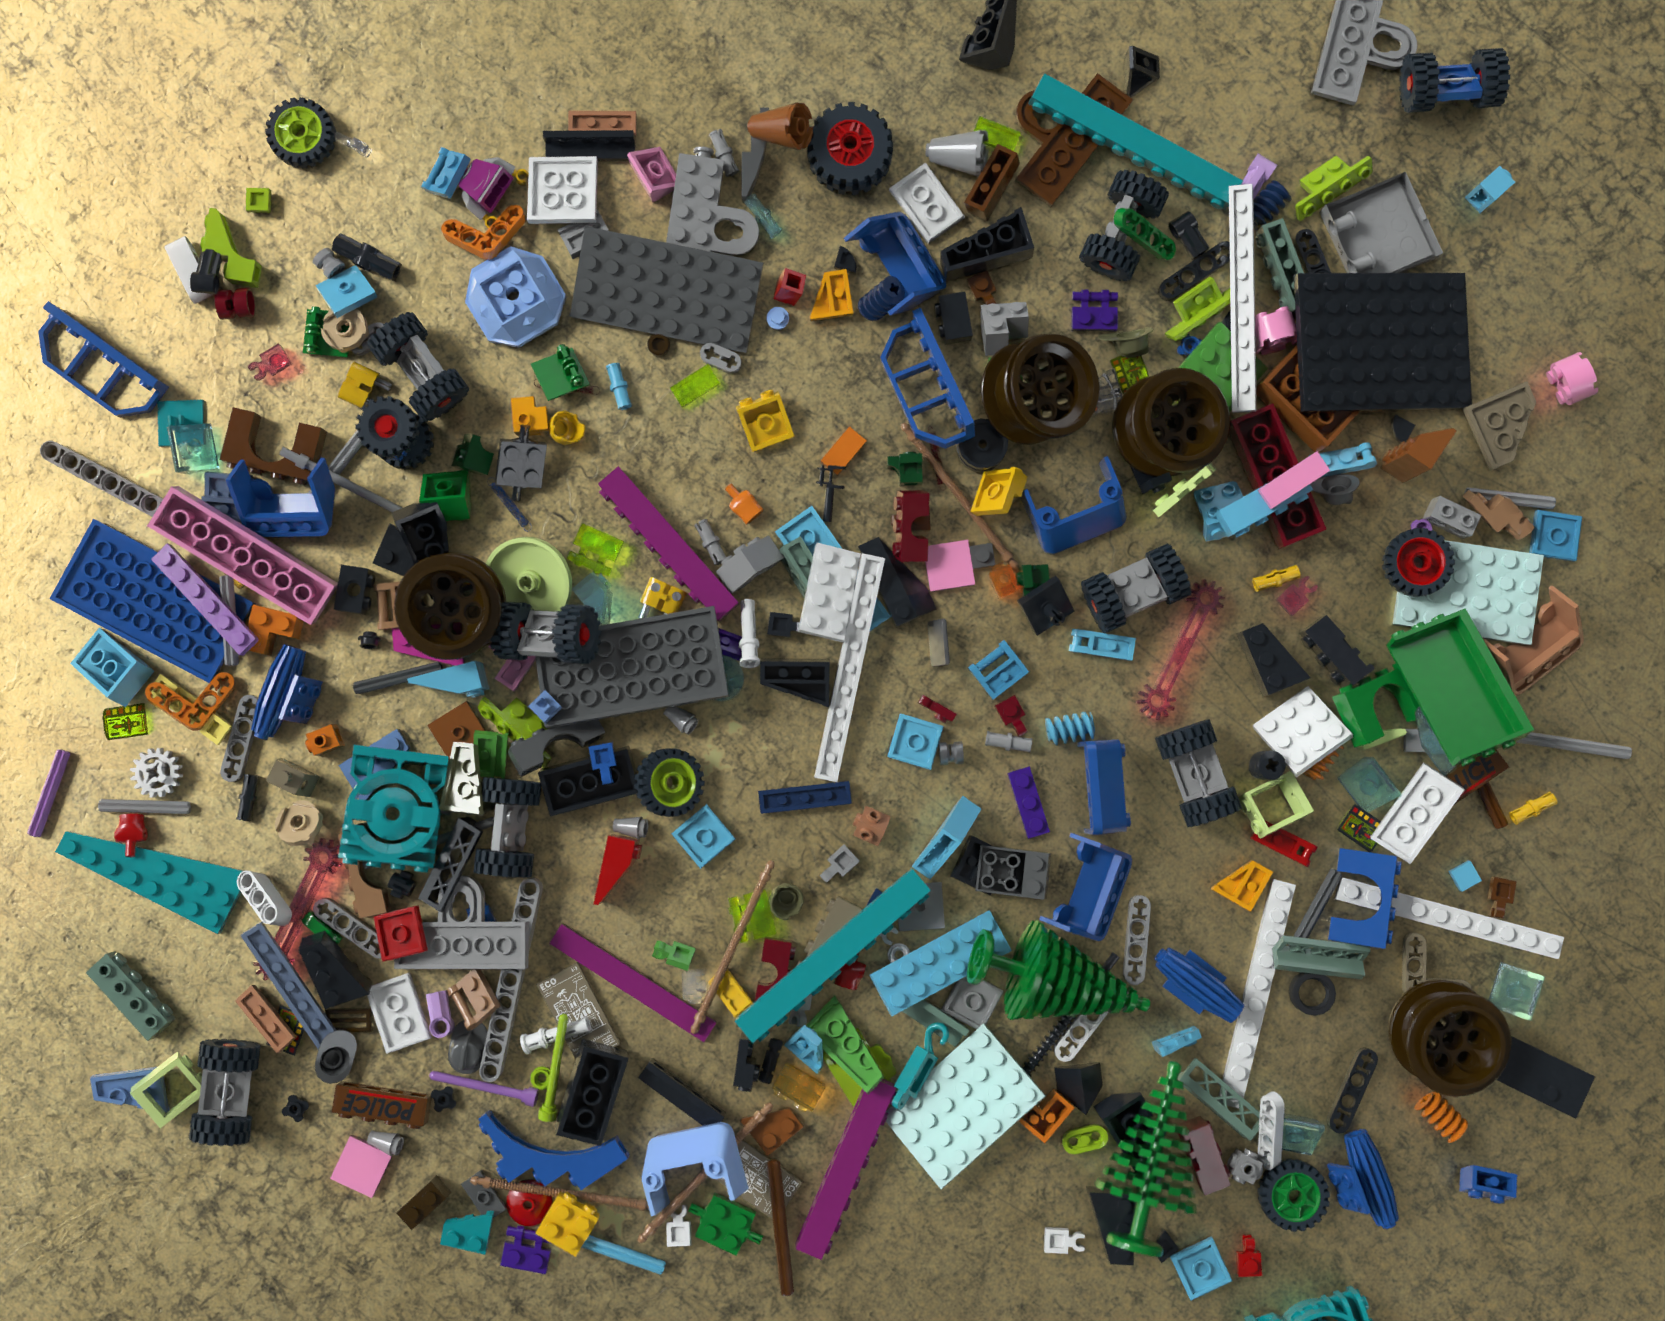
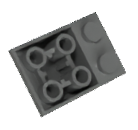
M980 845L975 891L1045 900L1047 899L1052 853Z

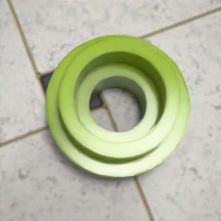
M545 1066L534 1069L530 1077L531 1084L539 1090L547 1089L550 1069ZM539 1074H545L546 1081H540L538 1078Z

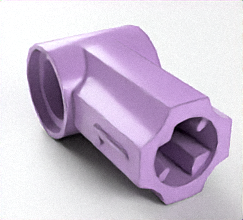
M1259 153L1247 169L1248 173L1241 184L1253 185V199L1277 166V164Z
M447 990L426 994L431 1022L429 1025L430 1033L436 1038L450 1035L454 1030L455 1023L451 1018ZM440 1020L444 1021L447 1025L445 1033L438 1030L437 1026Z

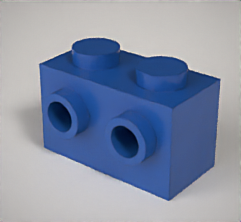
M1476 1165L1460 1168L1459 1192L1468 1193L1470 1198L1483 1199V1197L1490 1198V1202L1504 1204L1505 1200L1516 1198L1517 1174Z

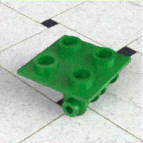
M315 306L307 309L303 354L348 358V352L342 353L339 350L333 349L322 337L323 319L329 311L321 310L320 307ZM343 324L340 333L348 331L349 326Z
M565 344L557 347L556 354L531 363V367L548 401L590 385L573 348H569Z

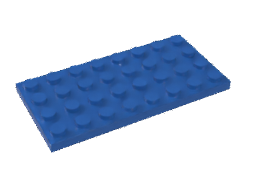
M93 519L49 599L210 683L219 673L225 662L223 637L151 560L158 553L157 551ZM199 574L221 598L220 584ZM234 592L236 615L245 624L251 614L253 604L255 605L256 603Z

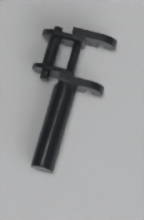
M821 465V467H817L820 470L819 481H816V483L820 484L819 486L823 487V484H827L823 522H832L834 488L845 489L844 485H834L832 482L833 471L835 469L846 470V466L828 465V468H824V465ZM825 470L830 471L829 482L824 481Z

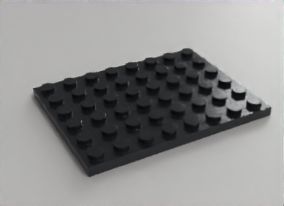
M1297 273L1294 275L1301 412L1463 409L1472 405L1465 273Z

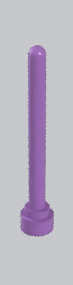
M432 1071L429 1074L430 1079L434 1081L521 1099V1102L531 1107L536 1106L539 1096L538 1088L529 1087V1089L524 1088V1090L438 1071Z

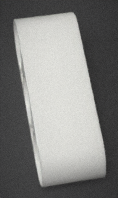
M184 236L166 245L165 250L192 302L197 304L215 295L191 291L190 277L192 272L197 270L199 257L189 239Z
M247 870L239 874L237 886L261 921L265 924L286 926L292 917L291 909L265 874Z

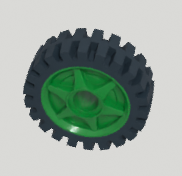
M1286 1159V1161L1281 1160V1163L1275 1168L1268 1171L1265 1170L1263 1179L1260 1178L1258 1200L1263 1212L1274 1224L1282 1229L1297 1232V1230L1306 1231L1307 1227L1311 1229L1315 1227L1314 1223L1322 1221L1321 1216L1326 1215V1207H1329L1330 1204L1328 1200L1330 1192L1327 1189L1329 1188L1327 1182L1316 1168L1298 1159ZM1293 1190H1298L1297 1198L1289 1200V1194Z

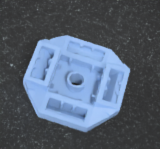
M510 246L501 251L495 258L486 260L471 269L465 303L489 342L519 348L558 325L567 296L543 256ZM519 292L516 300H509L510 293Z

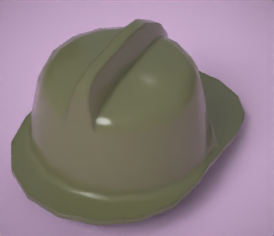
M1153 328L1107 333L1100 335L1098 338L1100 340L1112 341L1121 356L1134 358L1149 352L1148 334L1153 331Z

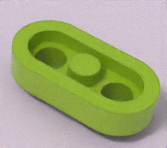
M1099 1124L1071 1129L1062 1136V1145L1070 1154H1080L1100 1149L1108 1141L1107 1131ZM1098 1132L1099 1137L1092 1139V1133ZM1072 1137L1077 1138V1142L1074 1145L1069 1144V1140Z

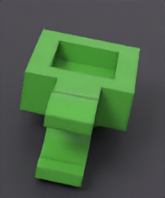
M657 941L652 957L656 959L667 958L666 964L688 971L696 948L674 941L672 946L662 941Z

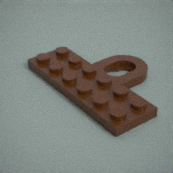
M1098 73L1082 92V94L1121 115L1124 114L1133 101L1132 98ZM1033 90L1026 93L1020 99L1016 109V120L1019 127L1040 143L1041 146L1016 177L1015 181L1052 207L1099 145L1094 143L1091 137L1075 133L1072 127L1065 123H1058L1052 129L1042 128L1038 124L1037 118L1033 116L1032 106L1028 104L1035 91Z

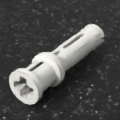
M744 599V601L740 602L742 639L739 642V648L742 649L740 666L755 668L760 665L757 652L760 645L756 638L755 601Z
M588 1017L567 1023L565 1039L590 1032L591 1024ZM557 1027L549 1030L547 1028H540L538 1032L529 1035L522 1034L520 1036V1043L524 1053L528 1055L533 1050L542 1047L544 1049L549 1048L555 1042Z

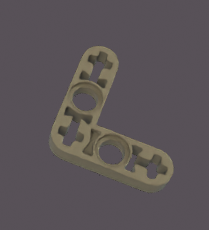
M1410 932L1404 936L1402 942L1403 993L1414 985V980L1409 978V975L1413 977L1420 976L1419 980L1415 978V985L1428 980L1441 979L1458 982L1472 989L1471 985L1462 979L1426 978V939L1421 934ZM1414 937L1420 942L1419 945H1415V952L1420 953L1419 957L1415 955L1409 956V952L1414 954V947L1409 945V942L1413 941ZM1410 961H1419L1420 968L1417 972L1409 970Z

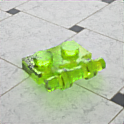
M582 523L573 542L574 545L581 547L579 553L570 551L567 559L575 562L574 565L592 569L593 573L597 575L603 574L609 577L612 568L605 566V562L607 559L616 562L624 541ZM588 551L599 555L597 562L586 557Z
M766 889L762 890L763 893H761L762 895L759 901H757L758 904H756L757 906L752 917H750V924L746 925L747 928H745L746 930L743 936H741L742 939H740L739 943L748 941L746 932L749 931L753 932L754 940L777 934ZM753 892L743 894L745 904L741 905L738 903L737 896L728 898L730 905L728 908L729 915H732L735 925L733 928L734 933L738 923H740L741 912H744L746 907H748L747 904H749L748 902Z

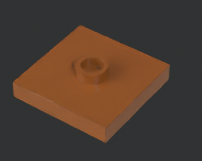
M465 701L427 725L445 755L449 756L448 760H450L453 742L473 744L475 730L486 731L468 701Z

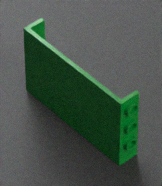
M1466 608L1447 616L1440 614L1431 619L1429 623L1420 622L1412 626L1409 631L1399 630L1391 635L1392 638L1386 646L1452 767L1459 764L1465 767L1475 762L1476 757L1482 755L1483 758H1487L1495 754L1496 749L1501 747L1503 750L1509 749L1517 744L1516 741L1527 737L1534 731L1532 724Z

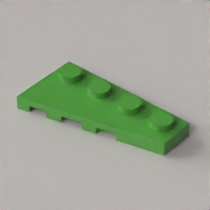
M834 995L806 1026L816 1031L818 1037L822 1039L823 1050L869 1094L882 1081L884 1075L839 1000Z

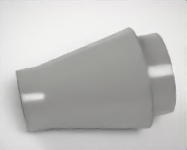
M677 706L668 707L664 711V715L670 719L681 733L685 732L689 735L698 724L699 720L695 718V714Z
M643 817L615 818L613 832L636 839L645 838L648 832V820L643 819Z
M372 1130L368 1135L367 1144L376 1147L389 1156H397L402 1150L404 1138L400 1137L399 1133Z

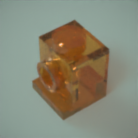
M1001 562L991 567L992 572L987 575L998 599L1021 589L1010 564L1004 566V563ZM1001 575H1006L1008 577V581L1006 583H1002L1000 581Z

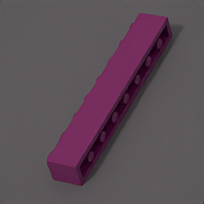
M619 466L598 483L601 487L599 493L607 502L612 500L616 504L614 510L622 519L626 516L630 520L631 524L628 526L637 536L641 533L645 537L646 541L643 543L652 553L655 550L659 553L661 558L658 560L667 570L670 567L676 573L673 576L682 587L685 584L689 587L691 592L688 594L697 604L701 601L705 607L714 606L718 622L739 605L738 601Z
M882 1079L869 1094L863 1089L861 1090L795 1242L796 1250L822 1260L824 1253H829L833 1243L830 1240L833 1232L837 1233L842 1223L840 1216L843 1211L846 1212L851 1202L849 1195L852 1189H857L861 1178L858 1176L861 1168H866L870 1158L867 1155L870 1147H875L879 1138V1134H877L880 1125L884 1126L887 1120L888 1113L886 1110L888 1105L892 1104L897 1093L894 1083Z

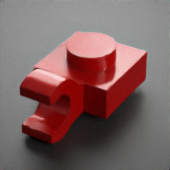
M1251 1234L1242 1235L1243 1251H1236L1237 1275L1239 1277L1262 1276L1261 1252L1255 1250V1239L1252 1238Z

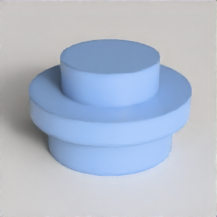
M774 307L769 310L767 323L771 328L780 330L788 325L789 314L784 308Z

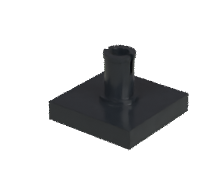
M1056 576L1017 600L1031 629L1037 636L1053 625L1059 626V621L1063 623L1065 617L1075 612L1060 580Z

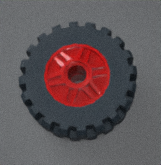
M848 102V106H842V103L835 104L834 110L828 107L823 111L822 117L818 116L814 120L812 138L807 147L808 162L810 163L812 173L817 175V181L821 185L827 184L828 190L833 192L834 189H838L841 195H845L846 191H852V195H859V190L863 189L866 193L871 190L873 184L877 186L881 183L882 177H886L893 155L891 129L887 128L888 123L885 118H879L878 111L872 109L870 112L868 105L862 103L860 107L855 106V102Z

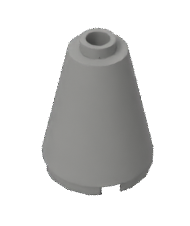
M978 130L931 139L930 143L926 144V157H929V161L979 177L988 160V149H986L984 142H988V133L986 130Z

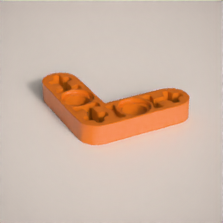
M511 205L502 212L485 233L455 219L445 221L441 226V230L448 242L482 259L491 260L502 251L524 225L526 217L522 207ZM498 230H507L503 235H496ZM467 237H476L473 242H465Z
M227 672L218 673L193 704L159 682L149 684L145 690V695L151 704L188 729L198 731L203 728L211 715L216 713L233 692L235 681L233 676ZM226 679H229L228 684L230 686H223L221 688V697L215 691H212V688H214L216 691L220 688V680L225 681ZM161 689L162 696L167 698L165 703L158 696L152 698L153 694L151 691ZM213 696L216 698V704L212 707H206L203 704L204 698ZM180 701L183 707L179 712H172L169 709L170 703ZM198 706L208 713L207 715L204 712L200 714V723L194 722L190 724V716L196 717L200 712L197 708Z

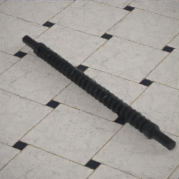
M1113 952L1102 965L1104 973L1107 970L1110 971L1120 958ZM1060 1016L1061 1020H1057V1025L1052 1026L1053 1030L1048 1031L1049 1035L1044 1036L1045 1041H1040L1041 1046H1036L1037 1051H1033V1056L1028 1057L1029 1061L1024 1062L1025 1067L1022 1068L1030 1077H1032L1031 1072L1036 1071L1035 1067L1040 1066L1039 1062L1044 1061L1043 1056H1048L1047 1051H1052L1051 1046L1056 1045L1055 1041L1060 1040L1059 1036L1064 1035L1063 1030H1068L1067 1025H1072L1071 1020H1075V1016Z

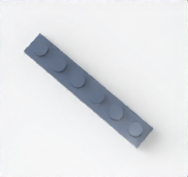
M261 921L240 936L319 1050L323 1038L329 1033L336 1031V1029L267 927Z

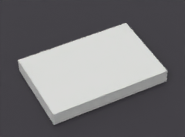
M926 163L889 188L890 193L927 244L965 218Z
M410 972L371 986L370 994L367 997L386 1054L432 1038Z

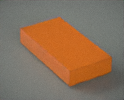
M849 426L820 462L827 468L828 465L847 466L867 440ZM835 469L833 473L838 476L843 469Z

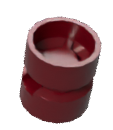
M239 288L234 292L230 289L218 290V293L215 294V308L219 319H234L236 315L239 318H253L255 316V300L252 290L250 288Z

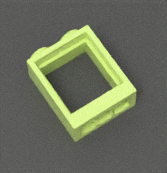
M1291 771L1283 774L1279 779L1270 780L1239 797L1242 806L1241 810L1247 814L1253 832L1258 834L1260 839L1314 812ZM1279 785L1295 815L1268 828L1252 797Z
M176 1052L131 1087L130 1094L159 1128H162L200 1098L202 1073H196L192 1068L193 1063L187 1055L181 1056L179 1052ZM177 1066L195 1086L196 1090L166 1113L146 1089Z

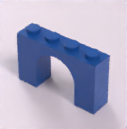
M1340 848L1337 871L1361 874L1371 878L1381 891L1382 901L1377 913L1369 919L1354 920L1332 916L1328 940L1386 949L1387 944L1392 943L1393 931L1389 930V923L1395 920L1396 908L1392 907V899L1397 898L1399 888L1398 884H1394L1395 875H1400L1402 864L1401 861H1397L1398 856Z

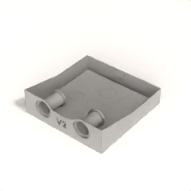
M1406 172L1326 204L1319 212L1347 273H1404L1443 254Z

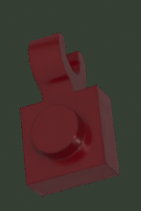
M1015 695L994 706L1004 725L1006 726L1011 723L1018 737L1028 732L1020 719L1026 714Z

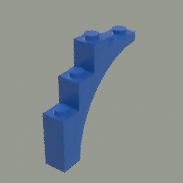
M491 1110L484 1113L478 1119L481 1131L485 1135L488 1134L493 1141L491 1144L494 1151L498 1155L501 1154L503 1156L497 1161L498 1167L496 1169L502 1179L506 1178L508 1183L530 1168H533L534 1171L532 1173L538 1183L542 1182L544 1186H547L568 1171L571 1183L575 1187L578 1186L580 1190H583L626 1161L630 1155L618 1135L605 1141L601 1146L596 1145L586 1149L570 1151L552 1150L530 1144L514 1135L500 1123Z

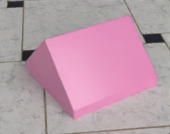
M661 147L629 152L627 154L632 169L653 203L674 191L676 173Z

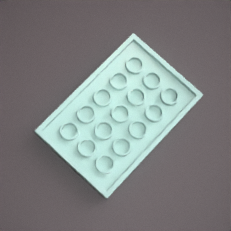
M1444 540L1450 543L1451 546L1449 548L1453 550L1454 555L1452 557L1455 559V565H1453L1454 572L1450 575L1451 579L1440 590L1426 596H1407L1397 591L1392 625L1412 627L1420 622L1426 624L1440 614L1447 616L1466 608L1482 638L1531 645L1544 555ZM1419 557L1414 558L1415 566L1421 568L1423 565L1422 560Z
M982 1024L931 1070L916 1099L910 1096L901 1110L891 1106L886 1111L888 1113L886 1123L938 1187L943 1189L1046 1095L985 1024Z

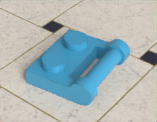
M441 147L438 152L439 157L427 180L423 181L421 188L431 194L451 199L471 158L465 154Z
M1005 640L1001 641L998 644L999 647L978 663H973L968 667L969 671L992 700L1029 673ZM1003 654L1008 656L1009 659L986 677L983 676L982 670Z

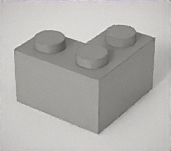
M1026 302L981 305L980 327L985 356L994 355L1000 349L1007 346L1009 339L1028 338L1029 315Z
M769 535L761 540L759 537H756L747 544V547L745 544L739 546L733 551L734 556L730 555L721 561L723 566L716 573L731 594L745 587L758 575L773 568L784 558Z

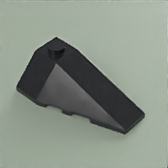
M1017 0L986 1L987 8L981 17L978 16L974 22L977 25L972 35L968 34L964 40L959 57L961 62L988 70H995L1010 65L1015 48Z
M437 502L414 503L392 512L396 527L414 564L431 556L449 553L447 523ZM442 577L439 581L440 587L447 590L450 587V580L447 577Z
M879 537L858 546L861 555L863 553L885 558L878 591L895 628L937 610L926 586L903 562L895 558L893 552Z
M1140 1092L1112 1094L1093 1106L1117 1145L1122 1139L1137 1141L1136 1143L1142 1145L1143 1143L1151 1144L1142 1141V1138H1133L1125 1134L1129 1127H1137L1145 1131L1154 1130V1128L1148 1127L1145 1124L1133 1121L1137 1114L1153 1117L1152 1112L1141 1108L1145 1099ZM1119 1147L1122 1153L1133 1154L1134 1157L1140 1159L1141 1156L1138 1152L1133 1151L1131 1153ZM1131 1166L1134 1172H1137V1170H1135L1136 1167Z

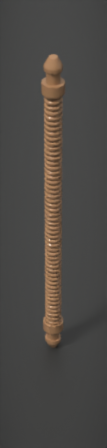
M905 422L901 424V429L908 435L907 439L909 442H912L917 450L923 454L922 456L928 461L931 468L935 470V473L939 475L938 477H941L942 482L948 486L947 488L955 495L958 502H961L960 504L966 509L965 511H968L967 513L973 518L976 525L980 527V530L982 529L987 539L1000 552L1003 561L1008 562L1011 566L1010 568L1017 571L1019 563L1013 559L1014 555L1012 552H1009L1003 546L1004 544L996 537L997 535L989 528V525L982 519V516H976L970 512L972 508L971 503H969L970 501L958 489L959 487H956L955 482L951 480L952 478L944 471V468L937 462V459L931 455L932 453L924 446L925 444L920 439L915 438L910 425Z
M772 860L766 863L764 872L761 871L759 883H757L755 891H753L751 899H749V904H747L748 907L744 910V915H742L740 923H738L732 937L733 939H731L732 942L727 947L728 950H726L724 958H722L699 1012L694 1016L695 1022L691 1026V1033L696 1034L700 1030L701 1023L705 1022V1014H707L709 1006H711L715 997L714 995H716L718 987L725 976L726 968L731 963L730 960H732L734 952H736L741 941L740 939H742L741 936H743L745 928H747L746 925H748L750 917H752L757 906L756 904H758L757 901H759L761 893H763L762 890H764L766 882L771 878L770 873L774 869V861Z
M771 1102L766 1103L760 1111L757 1110L749 1122L735 1135L737 1146L748 1136L752 1129L766 1119L765 1115L771 1112L773 1108ZM704 1169L669 1203V1206L652 1223L645 1227V1231L639 1235L637 1240L640 1244L646 1242L650 1235L653 1236L657 1232V1228L708 1177Z
M474 1176L470 1179L473 1185H483V1188L488 1189L493 1187L511 1191L516 1190L517 1192H531V1194H546V1196L557 1197L559 1191L563 1193L570 1192L578 1200L581 1199V1201L587 1200V1202L593 1201V1203L599 1202L614 1206L634 1207V1209L637 1208L640 1211L649 1209L646 1199L637 1201V1199L631 1200V1198L611 1197L610 1195L608 1197V1195L605 1196L604 1194L602 1196V1194L596 1195V1193L590 1194V1192L584 1193L569 1189L564 1190L563 1188L561 1190V1188L555 1189V1187L549 1188V1186L540 1187V1185L517 1183L514 1181L508 1183L507 1180H493L489 1176H485V1178Z

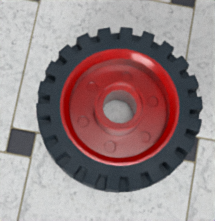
M1414 528L1400 533L1385 548V555L1382 557V561H1384L1382 569L1385 570V578L1389 579V584L1395 587L1396 591L1402 592L1407 596H1426L1440 590L1451 579L1450 575L1454 572L1453 565H1455V559L1452 557L1454 555L1453 550L1449 548L1451 546L1450 543L1445 542V537L1438 535L1436 531H1430L1427 528ZM1415 557H1419L1422 560L1423 565L1421 568L1415 566Z

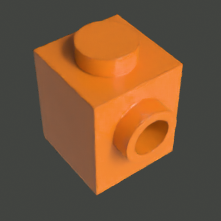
M330 724L306 734V747L314 756H321L345 746L336 724Z

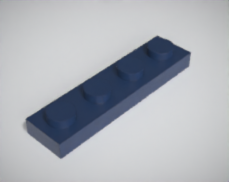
M849 781L758 791L761 814L852 804Z

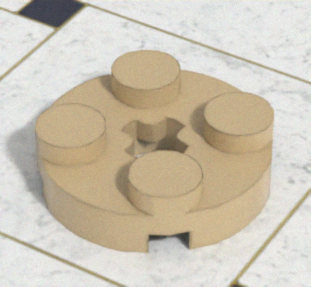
M354 309L339 318L330 310L323 319L324 325L323 329L321 328L323 339L333 349L339 350L342 353L357 348L369 336L367 320L358 309ZM343 324L349 326L347 332L340 333Z
M303 800L293 802V805L288 809L285 807L280 811L276 818L275 829L279 837L290 846L310 845L314 842L322 827L323 815L311 802ZM302 819V825L296 827L295 823L300 822V820Z

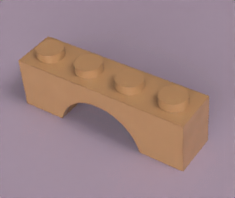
M367 822L356 824L364 826L369 835L376 839ZM340 828L341 833L338 834L339 843L342 837V828ZM358 861L357 865L344 864L345 868L349 869L350 878H348V885L350 891L354 892L353 908L355 913L359 915V918L392 911L387 888L379 887L367 878L363 861Z

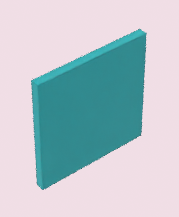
M203 399L157 401L159 447L205 445Z

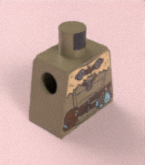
M279 758L275 761L266 781L294 795L310 797L320 776L283 758ZM306 780L304 787L301 788L303 782Z

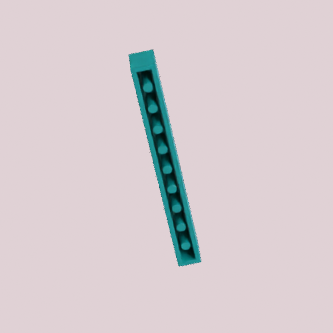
M1045 73L1028 103L1036 112L1046 113L1052 116L1055 122L1059 124L1065 123L1072 127L1075 133L1085 134L1091 137L1094 143L1111 148L1114 154L1130 158L1131 162L1136 166H1144L1150 169L1153 175L1169 179L1175 187L1185 188L1191 191L1192 196L1208 200L1214 208L1224 210L1228 208L1229 186L1241 185L1243 182L1238 177Z
M912 868L736 1017L734 1022L752 1043L756 1040L761 1042L770 1034L768 1029L774 1024L777 1027L780 1026L788 1018L786 1014L792 1009L794 1011L800 1009L806 1003L804 999L809 994L815 996L823 989L821 985L828 978L830 981L835 979L841 973L839 969L844 964L849 966L859 958L858 952L863 948L866 951L877 942L875 938L879 934L886 935L894 928L892 923L898 918L901 920L905 919L912 912L910 908L916 903L921 905L930 897L927 893L931 890Z

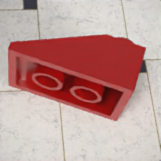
M617 834L608 835L594 905L604 902L635 863V860L640 859L642 845H639L640 839Z

